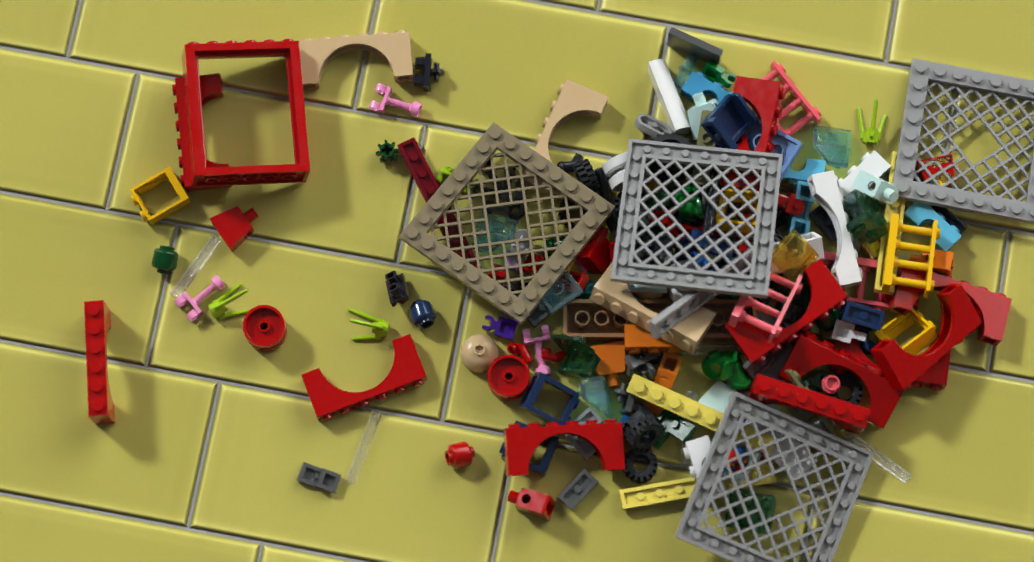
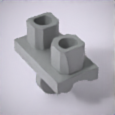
M518 230L514 239L528 238V230ZM529 241L519 243V251L530 250ZM516 243L511 244L509 253L517 252ZM529 254L520 255L521 263L525 262V257ZM513 256V262L518 263V256Z

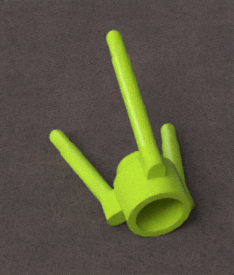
M875 98L871 128H866V131H864L861 109L857 107L860 139L866 145H878V142L881 141V134L886 122L887 115L884 114L877 132L875 125L878 98Z
M241 283L208 305L214 319L219 317L222 320L249 312L246 309L225 313L228 311L226 304L248 292L245 289L224 300L242 286Z
M348 308L349 312L374 321L370 323L350 319L351 323L372 327V333L375 334L352 337L353 341L381 340L382 337H387L389 322Z

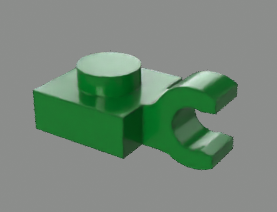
M710 59L702 71L709 81L720 82L728 89L731 87L732 82L734 83L736 80V75L724 73L725 68Z

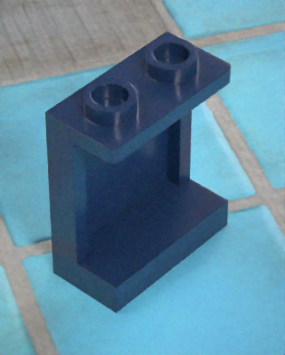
M739 93L726 95L701 123V126L718 148L736 149L738 147L736 144L737 140L751 125L757 124L759 120L754 111L746 104L744 98Z
M847 301L841 307L839 315L841 321L855 324L856 327L877 332L880 331L885 312Z

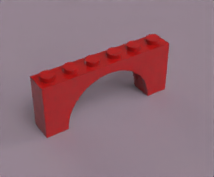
M220 73L200 75L202 106L213 99L224 97ZM183 77L175 78L172 90L173 96L177 97V102L174 103L175 114H178V120L175 121L176 131L180 132L177 146L178 150H181L182 157H179V166L183 168V175H180L181 186H184L187 192L232 187V185L192 187ZM206 160L207 167H230L229 164L214 163Z
M737 76L733 93H739L746 103L753 106L759 112L762 121L761 138L754 151L773 153L774 143L772 141L773 137L777 135L778 125L776 123L782 114V107L780 105L781 101L785 99L786 89L778 81ZM733 170L725 175L730 182L738 177ZM752 172L744 177L750 184L758 179ZM722 178L720 182V190L726 185H728ZM742 180L734 184L739 190L747 187ZM760 182L753 187L756 191L760 189Z
M821 259L804 269V275L808 280L811 291V299L807 311L796 323L783 328L778 339L774 337L771 344L767 343L771 333L747 322L738 321L735 328L728 325L729 322L724 324L725 330L750 365L754 363L756 365L760 364L766 359L765 355L770 352L772 354L776 353L782 348L781 344L786 341L788 343L792 342L798 337L797 333L802 330L804 332L808 331L814 326L813 322L818 319L820 321L824 320L830 315L829 311L834 308L838 310L846 304L847 294Z
M898 267L896 277L925 281L926 271ZM932 270L931 280L935 281L933 291H941L948 284H961L982 321L978 326L977 340L993 346L1002 342L1012 299L1006 297L1003 293H993L985 287H975L967 281H958L952 279L950 275H940ZM895 285L894 294L890 297L887 310L906 316L912 311L917 298L924 294V289Z
M948 284L937 294L942 312L941 328L935 342L926 351L918 355H912L903 350L895 339H883L870 350L892 389H908L915 379L922 377L928 368L935 366L942 356L949 354L955 345L962 343L964 338L968 334L975 332L977 326L982 323L961 284Z
M104 300L85 301L88 417L96 425L115 423V407L111 397L107 368L108 330L111 329V311Z
M851 338L850 343L833 339L834 348L848 351L852 354L851 357L857 360L858 358L864 359L873 368L879 367V365L873 363L865 356L857 339ZM951 352L942 356L935 366L928 368L922 377L915 379L911 383V387L922 388V386L930 387V390L934 391L944 389L947 386ZM830 364L829 372H833L836 376L849 374L853 375L856 379H862L849 368Z
M801 331L780 370L779 376L790 381L784 372L787 369L795 370L802 377L809 370L828 364L840 365L851 369L862 378L870 394L869 409L871 411L868 421L884 429L905 390L892 389L879 367L873 368L864 359L858 358L857 360L851 357L852 354L848 351L834 348V345L829 341L824 340L822 342L816 339L817 336L813 333Z
M408 334L392 340L394 346L393 366L387 377L370 390L362 392L341 390L326 380L320 368L301 374L318 421H328L334 418L333 415L341 413V415L347 414L352 411L351 408L357 406L359 408L368 406L370 401L375 399L377 401L388 398L389 394L394 392L395 394L403 393L407 387L423 385L427 377L411 335Z
M757 374L753 380L748 395L749 398L764 405L790 406L820 415L836 423L840 430L859 435L866 428L871 409Z
M606 419L605 423H597V420H587L586 424H578V421H568L566 425H559V422H548L547 426H539V423H529L528 427H520V424H509L508 428L503 429L506 476L528 475L530 458L537 446L545 439L560 434L577 436L589 443L597 452L603 471L625 469L622 422H617V419Z

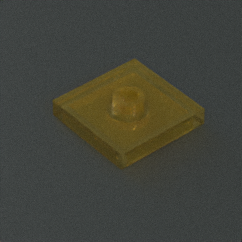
M793 229L773 250L771 262L790 281L795 282L799 274L801 275L804 269L809 267L819 254Z

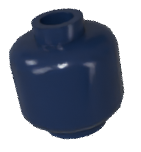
M416 300L409 308L408 313L415 327L426 329L434 324L436 313L429 301Z

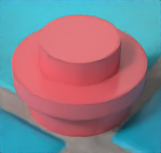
M829 374L822 379L821 386L826 393L834 394L839 391L841 382L837 376Z

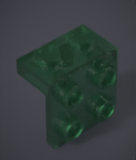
M857 190L854 192L861 215L848 223L846 228L848 232L872 244L888 233L887 221L882 215V206L879 201Z
M553 334L552 340L565 353L558 372L561 375L592 378L601 359L595 353V350L586 343V339L578 335L574 337L566 334Z
M739 489L742 499L751 496V492ZM736 491L731 492L729 495L730 504L739 501ZM755 493L765 520L773 517L776 497ZM753 498L744 502L748 512L757 508ZM741 504L731 507L735 517L745 514ZM758 511L749 515L753 525L762 522ZM729 512L726 513L725 522L732 519ZM746 517L737 520L740 530L750 527ZM773 520L767 522L770 532L772 529ZM734 522L726 525V527L736 529ZM764 524L755 528L756 533L767 535Z

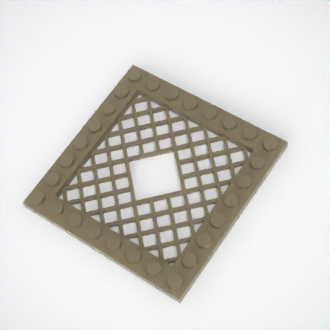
M493 122L403 230L399 238L522 325L613 213L615 206ZM504 156L505 165L494 166L493 158ZM507 157L516 163L507 164ZM490 159V160H491V167H484V168H483V166H484V165L488 162V160ZM519 167L520 175L509 177L508 168ZM522 167L532 174L523 175ZM505 169L506 177L496 178L495 170ZM492 171L493 179L482 180L481 172ZM479 172L480 181L471 182ZM534 177L535 186L524 187L523 179ZM537 178H539L546 184L538 185ZM520 179L522 188L511 189L510 180ZM507 181L508 189L497 191L496 182ZM494 183L495 191L484 193L483 184ZM480 185L481 193L471 194L470 186ZM467 187L468 195L459 196ZM549 188L550 196L540 198L538 189ZM552 188L562 195L553 196ZM536 190L537 198L526 200L525 191ZM522 192L523 200L513 201L512 193ZM509 193L510 202L499 203L498 195ZM495 195L496 204L486 205L485 197ZM482 197L483 206L472 207L471 198ZM564 198L565 207L555 208L554 200ZM567 198L575 203L576 206H568ZM469 199V207L459 209L458 200ZM551 200L552 209L541 210L540 202ZM455 201L456 209L448 210ZM537 202L539 211L528 212L527 203ZM524 204L529 237L491 243L486 209ZM484 209L485 218L474 219L473 211ZM580 209L581 218L570 219L569 210ZM470 211L471 220L460 221L459 213ZM566 211L567 220L557 221L555 212ZM457 213L458 222L447 223L446 214ZM553 213L554 221L543 223L542 214ZM539 215L540 223L529 224L528 216ZM443 216L444 224L435 225ZM485 222L486 231L476 232L475 223ZM578 222L576 226L572 229L571 223ZM568 223L569 232L558 233L557 225ZM472 224L473 232L462 234L461 225ZM554 225L556 234L545 235L544 227ZM458 226L459 234L449 236L448 227ZM445 227L446 236L435 237L434 229ZM541 227L542 236L531 237L530 228ZM487 234L488 243L477 244L476 236ZM473 236L475 245L464 246L463 238ZM567 236L560 244L559 237ZM460 238L461 247L450 248L449 240ZM556 238L557 247L547 248L546 239ZM446 240L447 247L439 241ZM543 240L544 248L533 250L532 241ZM529 241L530 250L519 251V243ZM516 243L517 252L506 253L505 245ZM502 245L503 254L492 255L491 247ZM489 247L490 256L479 257L478 248ZM475 249L476 258L465 259L464 250ZM455 251H462V257L456 254ZM549 251H555V252L551 255V257L548 259V253H547V252H549ZM545 252L546 261L535 262L534 254ZM531 254L532 263L521 264L520 255ZM518 256L519 265L508 266L507 257ZM504 258L505 267L494 268L493 259ZM490 260L491 268L481 270L480 261ZM477 261L478 269L469 262ZM543 265L538 273H536V266ZM533 267L534 275L523 277L522 268ZM519 269L520 277L510 279L508 270ZM506 270L507 279L496 281L495 272ZM492 272L493 279L484 273ZM531 280L526 287H524V281ZM521 281L522 290L511 291L510 283ZM507 283V284H508V290H507L506 288H504L503 286H501L500 284Z

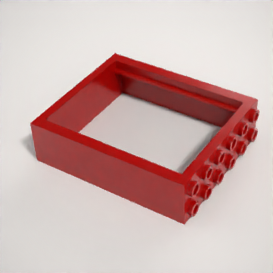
M268 39L263 42H256L255 40L237 42L231 40L226 43L209 41L204 44H199V42L185 44L182 54L192 187L306 182L310 173L299 41H294L293 39H284L283 41ZM286 57L295 164L207 167L198 60Z

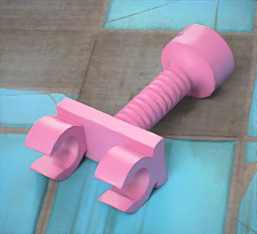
M377 83L375 90L377 93L384 95L382 103L371 101L369 105L370 110L384 114L386 106L389 104L409 111L410 116L419 117L422 103L414 101L413 104H408L390 98L392 88Z
M218 275L211 279L212 283L208 288L193 299L186 292L175 299L174 302L179 308L188 301L195 308L186 315L190 322L195 321L203 314L197 306L198 303L212 294L213 291H221L226 287Z
M548 325L541 326L542 336L531 338L529 328L522 329L524 344L526 346L535 345L539 365L535 369L536 373L542 372L547 376L552 375L550 366H546L545 360L541 357L542 343L551 341Z

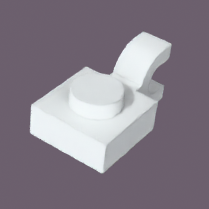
M836 319L831 338L847 343L851 342V338L865 342L867 334L854 331L855 324Z

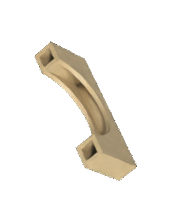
M397 30L394 33L388 34L387 32H377L376 35L361 33L353 37L349 35H340L338 38L325 36L318 40L304 38L299 41L303 90L319 89L321 76L326 65L340 53L355 49L371 51L382 57L390 66L395 82L414 80L410 33L405 30Z
M567 79L565 84H561L557 93L559 95L558 100H554L550 107V111H552L550 117H546L542 127L544 130L542 134L539 133L536 137L535 144L537 146L534 151L552 162L549 156L548 145L554 131L562 123L574 117L591 116L601 119L608 103V96ZM522 168L523 175L532 174L526 169ZM534 177L523 179L524 185L527 187L535 186ZM537 178L538 185L546 184L545 182ZM549 188L538 189L539 192L550 196ZM552 188L553 196L562 195Z
M612 262L595 284L590 300L651 332L649 321L657 316L658 313L642 306L631 294L628 283L611 282ZM701 306L660 336V338L693 354L711 328L716 314Z

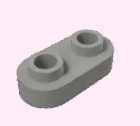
M639 114L636 118V128L652 137H657L658 134L663 135L666 132L672 133L669 125L648 114Z

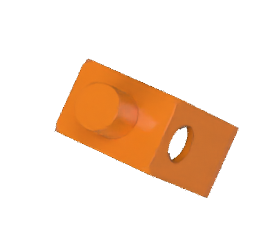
M935 250L933 261L934 273L951 276L954 266V252ZM922 253V256L911 254L909 261L927 263L928 253Z
M624 341L589 346L588 354L597 378H606L608 388L620 386L618 376L625 375Z

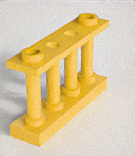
M891 214L881 292L889 293L890 287L894 285L924 289V298H928L929 293L933 292L935 281L931 279L935 242L940 236V228L937 227L938 220L933 221L931 228L904 225L902 222H899L898 214ZM906 232L930 236V244L926 246L900 242L897 239V233ZM900 249L928 253V262L900 260L898 257H895V251ZM901 267L926 271V280L896 277L893 274V268Z

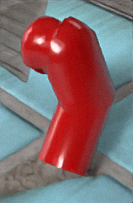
M550 347L541 349V357L545 361L560 362L569 357L568 352L565 350L551 353Z

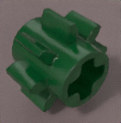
M385 140L383 145L378 144L380 151L376 152V156H381L380 163L386 161L390 165V161L393 159L395 161L398 160L395 154L400 152L399 149H394L395 142L390 144ZM385 150H389L390 155H386Z

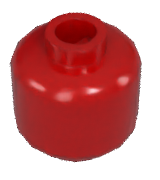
M465 441L451 444L445 451L446 462L454 469L471 465L475 457L474 448Z

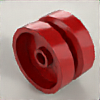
M259 305L252 308L245 315L243 332L253 348L262 352L273 351L279 348L285 341L287 325L282 314L275 307Z
M512 354L502 355L496 358L489 366L487 372L488 386L492 394L498 399L515 401L525 394L530 384V372L526 362L520 357ZM510 375V378L512 379L507 380L506 376Z

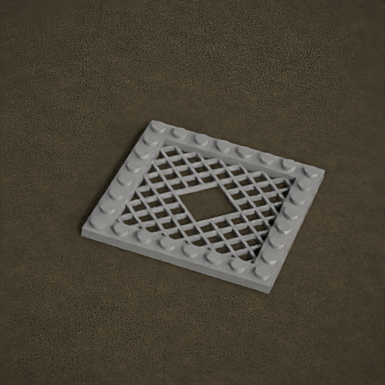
M912 59L892 183L899 188L898 199L1034 225V141L1029 136V133L1034 131V121L1031 118L1034 115V111L1028 114L1023 108L1029 102L1034 107V81ZM937 85L942 93L935 97L930 89ZM942 85H948L952 87L945 90ZM960 88L969 89V91L964 94ZM954 89L961 95L955 100L948 94ZM978 91H980V92H985V93H989V94H987L986 96L982 97V95H981ZM974 92L979 100L972 104L967 96ZM927 93L931 100L925 103ZM945 95L950 103L943 107L938 99ZM997 95L1007 96V98L1001 101ZM991 96L998 102L993 107H990L986 102V99ZM1016 98L1023 99L1026 101L1020 104ZM962 99L968 104V107L964 110H961L956 104ZM1011 99L1017 107L1009 111L1004 103ZM934 102L939 110L932 114L927 106ZM981 102L988 109L982 114L975 108ZM953 105L958 113L950 117L946 109ZM999 106L1006 112L1001 117H998L994 112V109ZM970 109L977 116L971 121L964 114ZM1018 109L1025 116L1019 121L1012 114ZM924 110H925V112H926L929 116H928L927 118H925L924 120H922V119H923V112H924ZM941 112L948 119L942 124L935 118ZM988 113H991L996 119L990 124L983 118ZM959 116L966 122L960 128L954 122V119ZM1007 116L1014 122L1008 128L1001 121ZM930 119L937 125L931 131L924 124ZM980 119L1001 148L972 165L951 137ZM1025 120H1028L1033 126L1027 131L1021 126V123ZM948 123H951L956 129L950 134L943 128ZM997 123L1004 129L999 134H996L991 128ZM1016 126L1023 133L1017 138L1010 132ZM922 127L925 130L926 134L920 137ZM940 129L945 137L937 141L932 133ZM1005 133L1012 140L1006 145L999 138ZM929 136L934 144L927 148L921 140ZM1023 137H1026L1031 143L1025 148L1018 142ZM948 139L953 147L945 151L941 143ZM1015 143L1020 151L1013 155L1007 147ZM920 144V146L923 148V151L917 154L918 145ZM936 146L943 153L940 156L948 155L954 150L961 156V158L955 162L953 161V164L944 169L937 161H930L924 165L919 159L925 153L930 158H934L930 150ZM1033 147L1031 158L1026 151ZM1004 150L1010 158L1002 162L997 154ZM1023 153L1028 162L1021 166L1016 157ZM992 157L999 163L993 169L986 162ZM963 160L970 167L964 172L957 166ZM1011 160L1018 167L1012 172L1005 166ZM916 161H918L922 167L915 171ZM935 162L941 171L932 175L927 167ZM983 163L988 172L981 176L976 167ZM1031 164L1030 173L1028 174L1024 168ZM952 166H954V169L959 174L953 179L946 172ZM1002 167L1007 175L1000 179L994 171ZM924 169L930 178L921 182L917 174ZM973 171L978 178L970 183L965 174ZM1019 171L1026 177L1020 183L1013 176ZM943 173L949 181L941 186L935 178ZM991 174L997 182L989 186L983 178ZM1010 177L1015 186L1008 190L1003 181ZM959 178H962L967 184L961 189L954 183ZM932 180L935 185L927 184V183ZM979 181L986 188L980 193L973 186ZM1028 181V188L1026 192L1021 185ZM998 184L1005 191L999 196L992 190ZM1017 188L1024 195L1018 200L1011 194Z
M629 138L611 282L768 298L783 154ZM656 162L661 169L653 174L648 167ZM675 164L680 171L672 176L667 169ZM694 166L700 173L692 178L686 171ZM714 168L719 175L711 180L706 173ZM733 170L738 177L730 182L725 175ZM646 171L650 175V177L643 181L644 173ZM665 172L670 179L662 184L657 176ZM752 172L758 179L750 184L744 177ZM684 174L689 181L681 186L676 178ZM701 176L708 181L703 187H700L695 182ZM720 178L728 184L721 190L715 185V182ZM651 180H654L659 185L653 191L646 186ZM742 180L747 187L739 192L734 184ZM673 181L678 189L670 193L665 186ZM760 182L758 193L753 187ZM692 183L697 191L689 195L684 188ZM712 186L717 193L709 198L704 190ZM731 187L736 195L728 199L723 192ZM642 188H644L648 194L641 199ZM662 189L668 196L659 201L654 194ZM750 189L755 197L747 201L743 194ZM682 191L687 198L679 203L673 196ZM701 193L724 220L694 240L673 217L672 213ZM720 195L725 200V203L717 207L712 200ZM652 197L657 204L649 209L644 204V201ZM738 197L745 203L739 209L731 203ZM671 199L676 206L668 211L663 204ZM756 200H758L757 211L751 205ZM641 205L646 210V212L639 216ZM727 205L734 211L728 217L721 211ZM660 206L665 214L657 218L652 211ZM748 207L754 214L746 219L740 212ZM649 214L654 222L646 226L641 219ZM738 215L743 222L735 227L730 219ZM666 217H669L674 222L668 228H665L661 223ZM756 217V226L754 228L749 222ZM638 222L644 228L639 233H637ZM727 222L732 230L724 234L719 227ZM656 224L663 230L657 236L650 231ZM747 225L752 232L744 237L739 229ZM677 226L682 231V234L674 238L669 231ZM716 230L721 238L713 242L708 235ZM645 232L652 237L646 244L639 238ZM736 233L741 240L733 245L728 237ZM667 234L672 241L664 246L658 239ZM754 235V244L752 246L747 239ZM684 236L691 242L685 248L678 242ZM705 238L711 245L702 250L697 243ZM637 240L641 247L634 252ZM725 240L730 248L722 252L717 245ZM656 242L661 249L653 254L648 249V246ZM744 242L750 249L742 255L736 247ZM673 244L681 250L674 256L667 250ZM695 246L700 253L692 258L686 251ZM714 248L720 255L711 260L706 253ZM645 250L650 257L642 262L637 254ZM732 250L739 256L733 262L725 256ZM665 252L670 259L662 264L656 257ZM750 253H752V262H751V264H750L749 261L745 258V257L748 256ZM684 254L689 261L681 266L676 258ZM704 256L709 263L701 268L695 261ZM721 258L728 264L722 270L715 264ZM654 260L657 265H649L647 263ZM741 260L748 266L742 272L734 266ZM673 261L677 267H668L667 265ZM693 264L696 269H687L686 267ZM712 266L717 272L705 270ZM732 268L736 274L724 272Z
M732 391L674 537L731 562H783L792 558L793 562H797L795 556L802 553L805 554L807 562H832L874 453ZM744 418L750 420L742 424ZM752 423L756 433L747 437L743 426ZM756 424L766 427L767 429L759 432ZM740 430L743 439L735 442L738 432ZM770 431L773 441L764 445L760 434ZM774 431L784 435V437L776 439ZM757 436L761 446L752 450L748 439ZM787 439L791 449L782 452L778 442ZM791 439H793V440H795V441H797V442H800V443H802V444L799 445V446L794 447L793 442H792ZM745 441L748 452L739 455L736 444ZM775 444L778 454L769 457L766 447ZM733 447L736 457L728 460ZM805 447L808 457L799 460L796 450ZM809 447L820 452L812 455ZM762 449L766 459L757 463L753 453ZM792 452L796 462L787 465L783 455ZM750 454L753 465L745 468L741 458ZM822 454L826 464L817 468L813 458ZM827 455L834 457L837 460L829 463ZM780 457L784 467L774 470L771 460ZM810 459L813 470L805 473L801 463ZM738 460L741 470L732 473L728 463ZM768 462L771 472L762 476L759 465ZM840 462L843 472L834 475L831 465ZM798 465L801 475L792 478L789 468ZM726 466L729 475L720 478ZM755 467L759 477L750 481L746 471ZM827 467L831 477L822 481L819 470ZM785 470L799 506L765 520L751 484ZM743 472L746 483L737 486L734 476ZM815 472L819 482L810 486L806 476ZM843 476L838 485L836 478ZM803 477L806 488L797 491L794 481ZM730 478L734 488L725 491L721 481ZM833 480L836 490L827 493L824 483ZM717 485H719L721 493L713 496ZM748 485L751 496L742 499L739 489ZM820 485L824 495L815 499L811 489ZM808 490L811 501L803 504L799 494ZM736 491L739 501L730 504L726 494ZM835 494L834 500L831 503L829 496ZM723 496L727 506L717 509L714 499ZM753 498L757 508L748 512L744 502ZM825 498L829 508L820 512L817 501ZM711 502L714 511L706 514ZM813 503L817 513L808 517L804 507ZM741 504L745 514L735 517L731 507ZM801 508L804 519L795 522L792 512ZM728 509L732 519L722 522L719 512ZM758 511L762 522L753 525L749 515ZM828 512V515H827L826 520H825V522H824V519H823V517H822V514ZM716 514L719 524L710 528L707 517ZM789 514L792 524L783 527L779 517ZM818 516L822 526L813 530L809 520ZM746 517L750 527L740 530L737 520ZM776 519L780 529L770 532L767 522ZM703 521L705 523L706 528L701 527ZM806 521L809 532L801 535L797 525ZM734 522L737 532L728 535L724 525ZM764 524L767 535L758 538L755 528ZM721 527L724 536L715 533L712 530ZM794 527L797 537L788 540L784 530ZM751 530L755 540L746 543L742 533ZM821 530V533H820L819 538H818V540H817L816 535H815V532H818V531ZM781 532L785 542L776 546L772 536ZM739 535L742 544L730 538ZM811 535L815 544L806 548L802 538ZM769 537L772 548L763 551L760 541ZM799 540L803 550L793 553L790 543ZM757 543L759 551L747 546ZM787 545L790 555L781 559L778 548ZM814 548V551L810 558L807 551ZM774 550L777 559L766 555V553Z

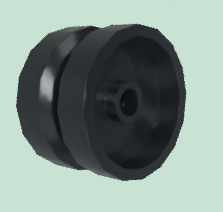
M658 224L650 229L655 236L663 231ZM642 226L637 227V233L644 228ZM647 232L639 237L644 244L652 239ZM667 234L658 239L664 246L672 241ZM637 240L634 252L641 247ZM656 242L648 246V249L653 254L661 249ZM672 245L667 250L674 256ZM645 250L637 254L642 262L650 257ZM665 252L656 257L662 264L670 259ZM654 260L647 263L649 265H657Z

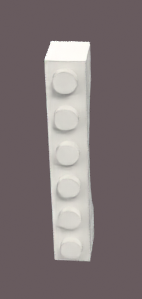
M834 170L812 174L807 179L811 197L825 209L836 231L837 254L831 274L841 288L858 285L862 282L863 273L862 269L858 267V253L853 248V234L851 230L849 231L847 224L849 222L848 215L843 209L844 199L842 194L839 193V179L834 174Z

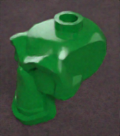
M693 184L684 188L689 195L697 191ZM682 191L674 196L679 203L687 198ZM701 193L678 209L679 219L696 222L698 217L704 219Z
M713 350L702 361V372L711 380L722 381L729 379L733 389H746L751 384L750 379L741 367L743 362L737 351L719 352L718 350Z

